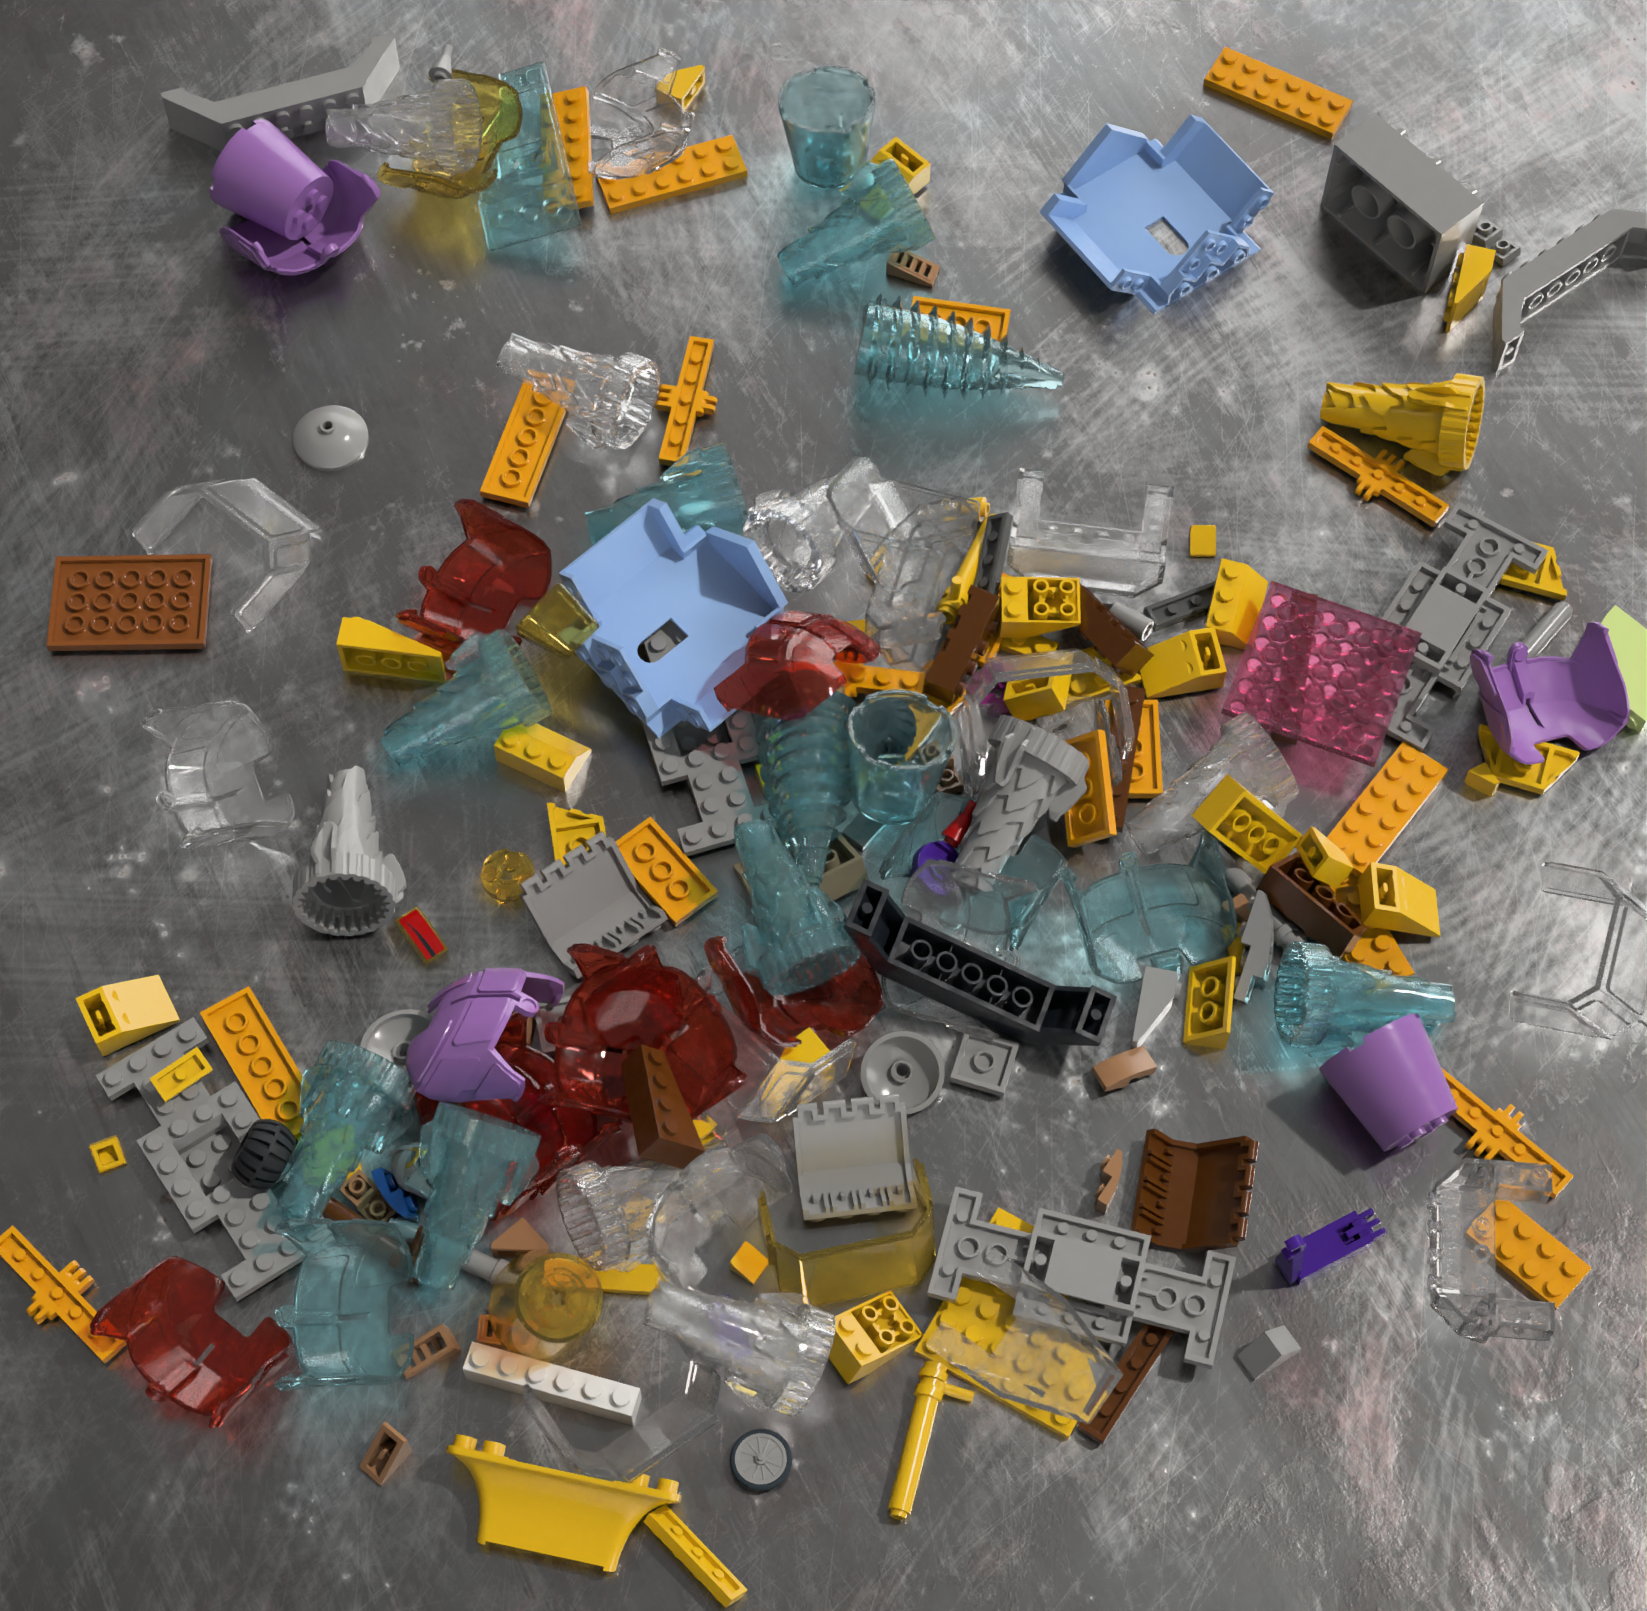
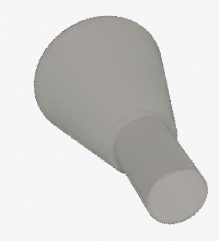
M450 44L443 46L441 55L428 72L429 78L436 84L444 85L452 81L450 57L453 47Z

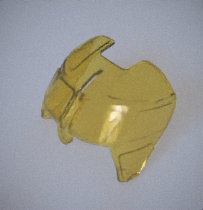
M452 69V81L448 84H436L428 77L439 89L451 110L441 123L431 143L419 136L413 137L408 142V148L411 153L421 159L417 171L394 169L389 167V163L384 162L377 172V178H379L380 182L398 188L415 189L418 192L446 199H462L482 192L496 180L499 170L489 171L501 145L516 138L521 129L523 110L518 91L500 79ZM458 160L465 161V162H471V163H461V162H459Z

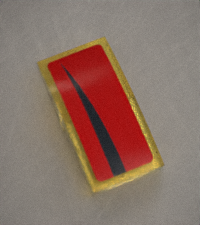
M418 906L394 920L424 965L449 950Z

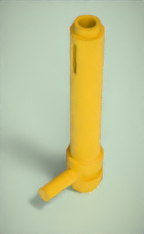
M988 516L984 518L956 575L952 578L951 585L945 589L942 599L936 607V616L944 624H954L961 604L966 606L968 603L967 592L970 586L975 583Z
M925 1361L924 1366L919 1370L918 1378L920 1382L916 1384L914 1389L915 1401L887 1507L889 1516L894 1519L906 1520V1517L911 1514L938 1403L942 1402L943 1395L972 1403L974 1398V1391L947 1383V1367L939 1362Z

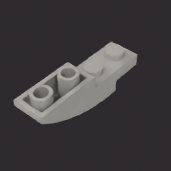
M1260 890L1257 891L1256 896H1251L1247 911H1250L1248 921H1243L1239 931V937L1242 938L1241 943L1250 947V950L1245 951L1242 956L1240 966L1244 968L1241 977H1236L1234 980L1233 993L1235 995L1233 998L1245 1004H1248L1256 978L1267 981L1273 956L1274 928L1272 913L1267 895Z

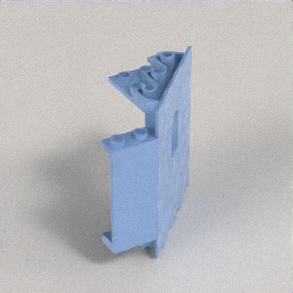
M1190 114L1165 146L1157 139L1149 141L1143 133L1106 123L1062 178L1064 182L1063 192L1060 194L1054 193L1039 212L1110 290L1136 295L1155 314L1261 250L1243 230L1248 228L1254 222V217L1258 212L1269 204L1274 192L1202 117ZM1164 219L1188 245L1187 252L1182 255L1168 253L1146 228Z
M655 498L651 499L558 573L563 580V589L573 597L575 601L574 607L581 615L559 634L575 650L577 656L600 676L604 685L611 688L623 700L628 710L632 714L637 715L658 738H661L681 720L692 723L696 728L701 727L711 732L805 654L794 633L789 632L796 626L783 612L784 606L788 604V601L755 541L712 526L705 532L699 525L695 524L683 533L668 504ZM671 619L684 632L687 638L654 663L641 660L637 653L638 646Z

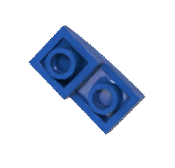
M382 1167L371 1171L379 1191L389 1205L404 1218L413 1222L418 1220L416 1213L418 1203L413 1194L398 1189L399 1186L390 1171Z

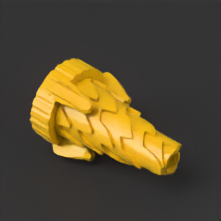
M1456 373L1452 380L1439 383L1433 382L1432 384L1417 382L1394 384L1382 382V385L1354 382L1353 385L1327 382L1320 409V418L1332 424L1359 428L1360 433L1377 435L1385 440L1398 442L1406 447L1413 448L1404 453V460L1435 476H1443L1450 470L1462 472L1469 468L1477 446L1484 409L1485 381L1482 376Z

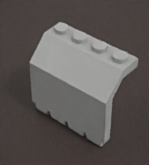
M602 831L586 841V845L589 848L588 851L581 844L564 855L565 866L558 859L540 871L544 878L543 880L535 874L520 884L523 893L519 896L545 943L568 973L578 979L590 975L594 968L601 963L613 960L619 951L625 947L634 946L638 943L640 937L658 930L662 923L668 920L664 910L653 905L640 889L614 839L611 837L607 838Z
M899 1093L879 1095V1104L874 1105L873 1096L850 1099L851 1107L846 1108L845 1099L822 1102L823 1110L821 1111L817 1109V1102L797 1104V1113L792 1114L803 1220L819 1222L831 1217L847 1219L859 1214L874 1216L886 1211L907 1212L910 1209L917 1208V1197L913 1186L910 1165L905 1101L900 1102Z

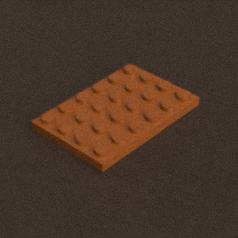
M211 554L56 556L46 644L48 651L206 649L213 560Z

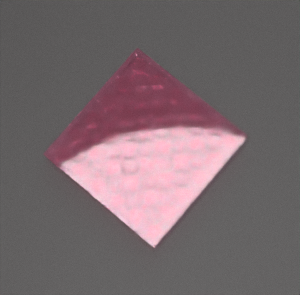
M1271 581L1221 714L1374 767L1422 633Z

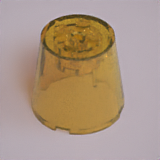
M537 1249L516 1257L502 1269L492 1286L488 1314L497 1340L508 1352L560 1365L581 1355L594 1342L603 1323L605 1302L601 1282L596 1272L588 1263L565 1251ZM552 1292L556 1295L559 1293L563 1297L560 1301L561 1307L558 1303L555 1306L551 1303L550 1300L553 1298Z

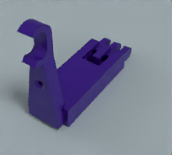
M1370 1208L1360 1214L1353 1211L1303 1238L1298 1234L1287 1239L1284 1242L1286 1247L1282 1248L1280 1254L1276 1256L1275 1262L1288 1283L1297 1282L1300 1285L1370 1248L1375 1240L1386 1235L1387 1231L1384 1227L1375 1232L1373 1231L1374 1228L1381 1224L1378 1218L1367 1222V1219L1375 1214L1373 1209Z

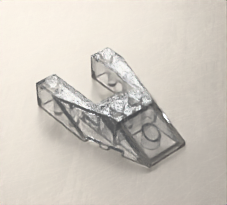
M992 1247L976 1272L1024 1305V1308L992 1354L945 1321L941 1322L926 1346L998 1397L1090 1424L1123 1376L1122 1372L1065 1297Z

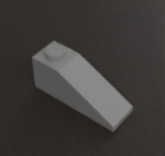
M1145 966L1130 1050L1143 1044L1171 1009L1173 999H1179L1182 983L1177 982L1178 972Z

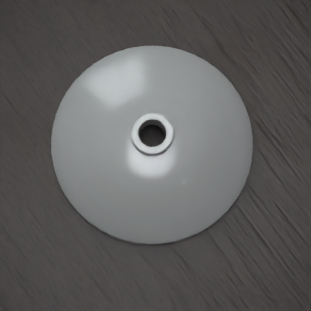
M337 405L323 406L308 412L299 420L293 432V446L298 458L307 466L320 471L341 470L354 464L366 451L369 441L368 429L362 417L349 408Z
M404 1009L388 1013L377 1019L366 1030L360 1044V1055L367 1070L384 1080L401 1081L410 1079L406 1069V1055L409 1044L429 1027L433 1017L419 1010Z
M898 1030L880 1036L868 1047L861 1062L860 1076L865 1093L868 1097L873 1096L875 1105L879 1104V1095L899 1093L900 1102L905 1101L906 1114H912L923 1110L936 1099L944 1083L945 1069L940 1052L928 1038L913 1031ZM900 1065H904L907 1068L906 1073L903 1075L896 1072L897 1067Z

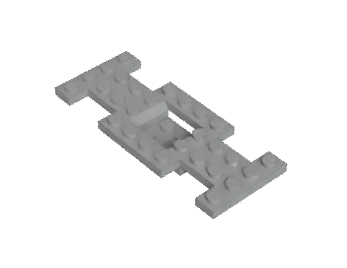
M1459 503L1455 504L1444 521L1443 527L1464 537L1447 566H1444L1439 571L1419 560L1369 637L1368 644L1389 654L1367 690H1364L1343 678L1329 701L1330 704L1400 742L1405 741L1422 753L1433 737L1436 728L1417 719L1414 715L1436 681L1460 693L1472 675L1470 665L1471 650L1482 649L1487 651L1511 612V608L1490 598L1510 564L1513 563L1535 575L1549 551Z
M671 619L643 641L649 663L660 660L687 638L684 632ZM747 702L724 720L731 742H729L723 722L709 732L701 727L696 728L688 721L683 722L681 720L661 738H658L641 720L661 785L665 786L687 780L702 821L677 829L683 853L686 856L788 828V822L780 800L754 807L740 764L764 758V751Z
M193 1017L95 1076L111 1101L136 1087L154 1114L160 1127L136 1141L193 1233L219 1219L233 1239L245 1260L223 1273L221 1277L238 1302L331 1244L337 1238L321 1213L295 1228L271 1189L257 1190L249 1188L242 1184L233 1174L231 1164L240 1143L251 1125L260 1119L236 1081L210 1096L201 1080H199L166 1103L150 1082L149 1078L194 1048H201L209 1043L205 1033ZM287 1163L277 1182L294 1173L289 1163Z
M955 1186L927 1292L928 1297L955 1303L962 1277L1018 1291L1012 1314L1014 1319L1126 1347L1132 1320L1189 1334L1183 1362L1212 1369L1236 1257L1208 1250L1202 1277L1146 1263L1151 1240L1150 1235L1043 1208L1038 1209L1032 1234L977 1220L983 1193ZM1048 1291L1102 1304L1105 1305V1308L1102 1309L1047 1294Z

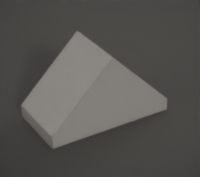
M1283 1325L1264 1331L1237 1355V1359L1253 1381L1301 1351V1348Z

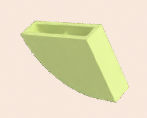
M1615 605L1607 613L1601 624L1609 629L1608 634L1627 689L1630 712L1626 726L1640 734L1647 727V629Z

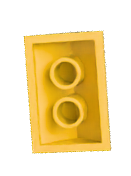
M1229 956L1189 967L1183 1043L1226 1049L1231 1028L1236 957Z

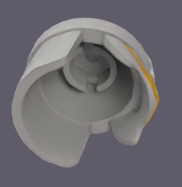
M414 1142L410 1145L399 1146L391 1153V1172L402 1190L430 1201L442 1197V1157L434 1154V1150L438 1149L439 1145Z

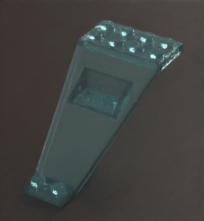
M543 61L499 74L503 102L478 200L487 246L490 251L582 225L547 68ZM538 155H542V160L540 162H536V157ZM519 161V167L514 169V163Z

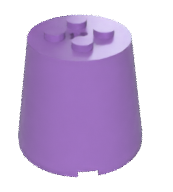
M259 119L253 121L252 127L249 129L241 128L226 144L212 170L211 177L214 178V183L209 188L211 199L219 206L290 240H298L311 232L323 218L330 205L334 185L332 179L274 124L268 120Z
M1414 1013L1409 1014L1373 1031L1362 1038L1365 1042L1364 1044L1352 1051L1349 1047H1346L1319 1068L1324 1078L1383 1151H1388L1397 1146L1399 1149H1402L1414 1142V1139L1428 1136L1436 1131V1128L1448 1122L1447 1118L1458 1110L1418 1013L1415 1015Z

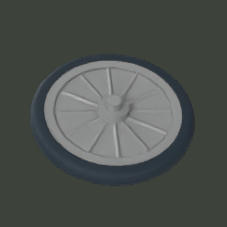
M768 1429L748 1431L739 1437L732 1447L730 1453L732 1473L743 1486L756 1491L773 1489L787 1478L791 1470V1449L786 1440L774 1431Z

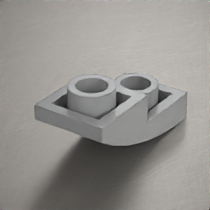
M1487 219L1477 224L1473 241L1478 247L1496 250L1494 261L1498 264L1505 266L1521 255V247L1503 237V229Z

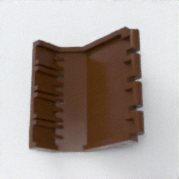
M1157 1129L1147 1130L1131 1231L1150 1235L1149 1246L1183 1253L1238 1247L1239 1241L1246 1239L1248 1219L1242 1217L1249 1216L1252 1193L1246 1190L1253 1189L1256 1166L1250 1163H1256L1259 1142L1247 1136H1240L1210 1142L1191 1143L1174 1140Z

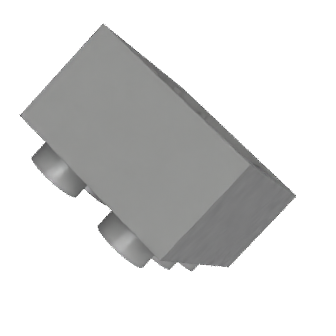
M1374 114L1334 144L1320 206L1425 295L1453 274L1459 253L1464 254L1466 245H1471L1484 203L1473 186L1467 183L1461 184L1448 174L1437 156L1430 153L1424 154L1412 144L1402 127L1397 124L1390 125L1378 114Z

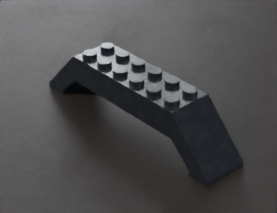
M863 879L843 928L877 974L1028 1044L1099 1046L1101 1044L1117 996L1094 985L1091 987L1058 986L906 916L888 894L890 890L867 879Z

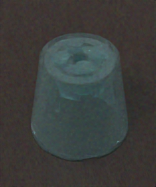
M838 65L814 66L813 71L803 74L800 71L791 76L779 91L778 108L795 171L802 181L813 187L821 189L845 187L853 183L866 167L876 95L874 88L872 89L869 85L868 79L856 70Z
M902 689L875 692L866 696L864 702L857 707L854 706L849 715L847 732L851 799L861 814L877 823L905 825L921 818L931 804L955 748L957 728L952 716L942 705L938 707L928 701V696ZM892 742L897 747L893 754L890 752Z

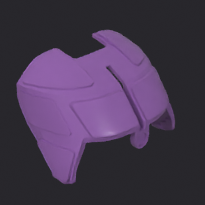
M329 160L322 171L333 181V196L323 218L311 232L303 237L310 244L309 246L300 239L290 240L275 232H270L265 227L250 220H246L233 228L221 227L219 233L225 242L237 253L261 266L266 271L269 270L279 275L288 276L307 273L325 264L329 258H334L345 251L356 240L363 228L364 216L377 202L381 192L373 179L356 169H351L338 160Z
M1588 622L1584 635L1570 658L1557 656L1527 658L1528 647L1522 642H1516L1509 648L1507 663L1492 668L1493 655L1482 649L1471 650L1470 665L1473 676L1479 686V694L1489 729L1500 748L1514 760L1528 765L1544 762V757L1534 745L1563 737L1570 738L1582 750H1592L1608 743L1628 723L1630 707L1627 689L1618 666L1607 627L1599 622ZM1526 700H1527L1528 706H1529L1531 712L1533 713L1535 719L1537 720L1538 724L1535 722V720L1533 719L1531 713L1529 712V710H1528V708H1527V706H1526Z
M485 968L484 971H477L473 974L469 973L439 991L427 1005L429 1007L428 1014L437 1008L429 1027L411 1041L407 1050L406 1069L415 1090L429 1099L445 1102H468L511 1098L514 1102H518L525 1089V1078L515 1072L494 1047L513 1010L523 1016L533 1017L539 1010L537 1002L549 1001L552 1006L556 1007L564 993V982L548 975L523 971L520 968Z

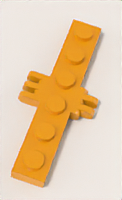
M690 336L677 386L660 385L655 408L670 412L658 458L659 464L684 468L696 416L702 417L704 413H715L718 399L714 396H709V393L703 390L714 349V339Z
M1322 426L1308 442L1307 448L1357 479L1356 484L1359 486L1354 493L1359 496L1366 490L1363 499L1366 501L1373 495L1378 497L1381 494L1433 528L1448 511L1449 505L1399 474V471L1405 465V461L1400 459L1396 465H1393L1397 458L1394 454H1391L1385 460L1389 452L1386 449H1383L1374 458L1325 426Z
M839 649L836 662L799 658L771 682L776 683L782 678L795 674L822 675L833 680L838 686V693L833 698V703L839 704L842 695L844 696L843 705H849L851 697H856L857 693L893 695L899 698L922 700L926 673L864 666L865 652H859L858 660H855V651L849 650L848 658L844 659L845 650Z
M1442 1068L1458 1107V1110L1452 1116L1474 1133L1464 1147L1470 1150L1477 1143L1479 1147L1473 1153L1477 1158L1484 1151H1487L1488 1154L1482 1160L1486 1165L1497 1154H1500L1544 1192L1555 1199L1574 1176L1519 1131L1522 1125L1518 1122L1524 1114L1519 1111L1513 1118L1509 1116L1515 1109V1106L1512 1104L1504 1111L1501 1108L1494 1111Z
M13 1225L0 1236V1256L36 1293L31 1298L33 1303L26 1309V1313L30 1317L35 1315L33 1320L36 1324H41L46 1318L53 1320L59 1316L104 1364L127 1345L126 1341L81 1296L95 1280L91 1276L83 1279L87 1272L83 1268L77 1270L80 1265L76 1260H73L58 1272Z

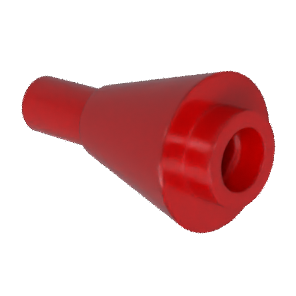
M969 800L962 814H959L941 832L944 836L943 842L950 844L955 849L961 844L972 821V813L977 804L975 801Z

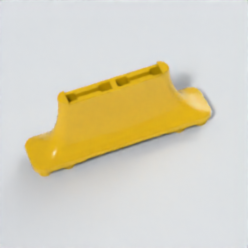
M455 1434L453 1445L447 1444L446 1453L460 1460L474 1479L479 1501L476 1542L483 1545H488V1542L598 1565L604 1567L603 1571L615 1572L623 1547L637 1523L651 1510L661 1505L680 1504L682 1500V1495L677 1494L679 1482L659 1477L657 1489L648 1487L650 1476L632 1471L629 1472L627 1483L616 1480L613 1482L509 1459V1457L504 1456L506 1445L484 1440L482 1452L475 1450L477 1439L460 1434Z

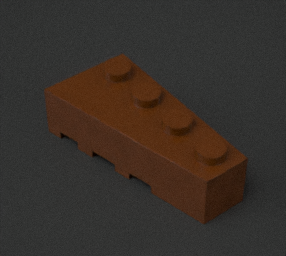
M1080 583L1081 625L1077 626L1079 628L1077 632L1086 641L1090 640L1095 645V651L1104 659L1107 658L1112 663L1111 667L1121 676L1126 673L1133 678L1154 654L1087 587Z
M971 585L967 592V606L961 604L958 610V616L954 625L955 630L950 628L943 644L945 651H938L924 682V693L953 705L957 697H962L967 683H965L968 676L972 677L978 666V662H976L978 657L985 655L989 646L988 639L990 635L995 636L1000 626V621H997L1000 597L974 585Z
M1298 852L1271 865L1255 890L1263 891L1267 895L1270 904H1273L1283 912V915L1288 920L1295 922L1301 927L1307 936L1320 943L1330 955L1340 959L1350 953L1367 929L1364 923L1345 903H1338L1335 900V892L1329 886H1322L1316 878L1312 877L1309 870L1301 863L1302 858Z
M640 1044L621 1062L638 1156L685 1170L705 1152V1149L664 1052Z

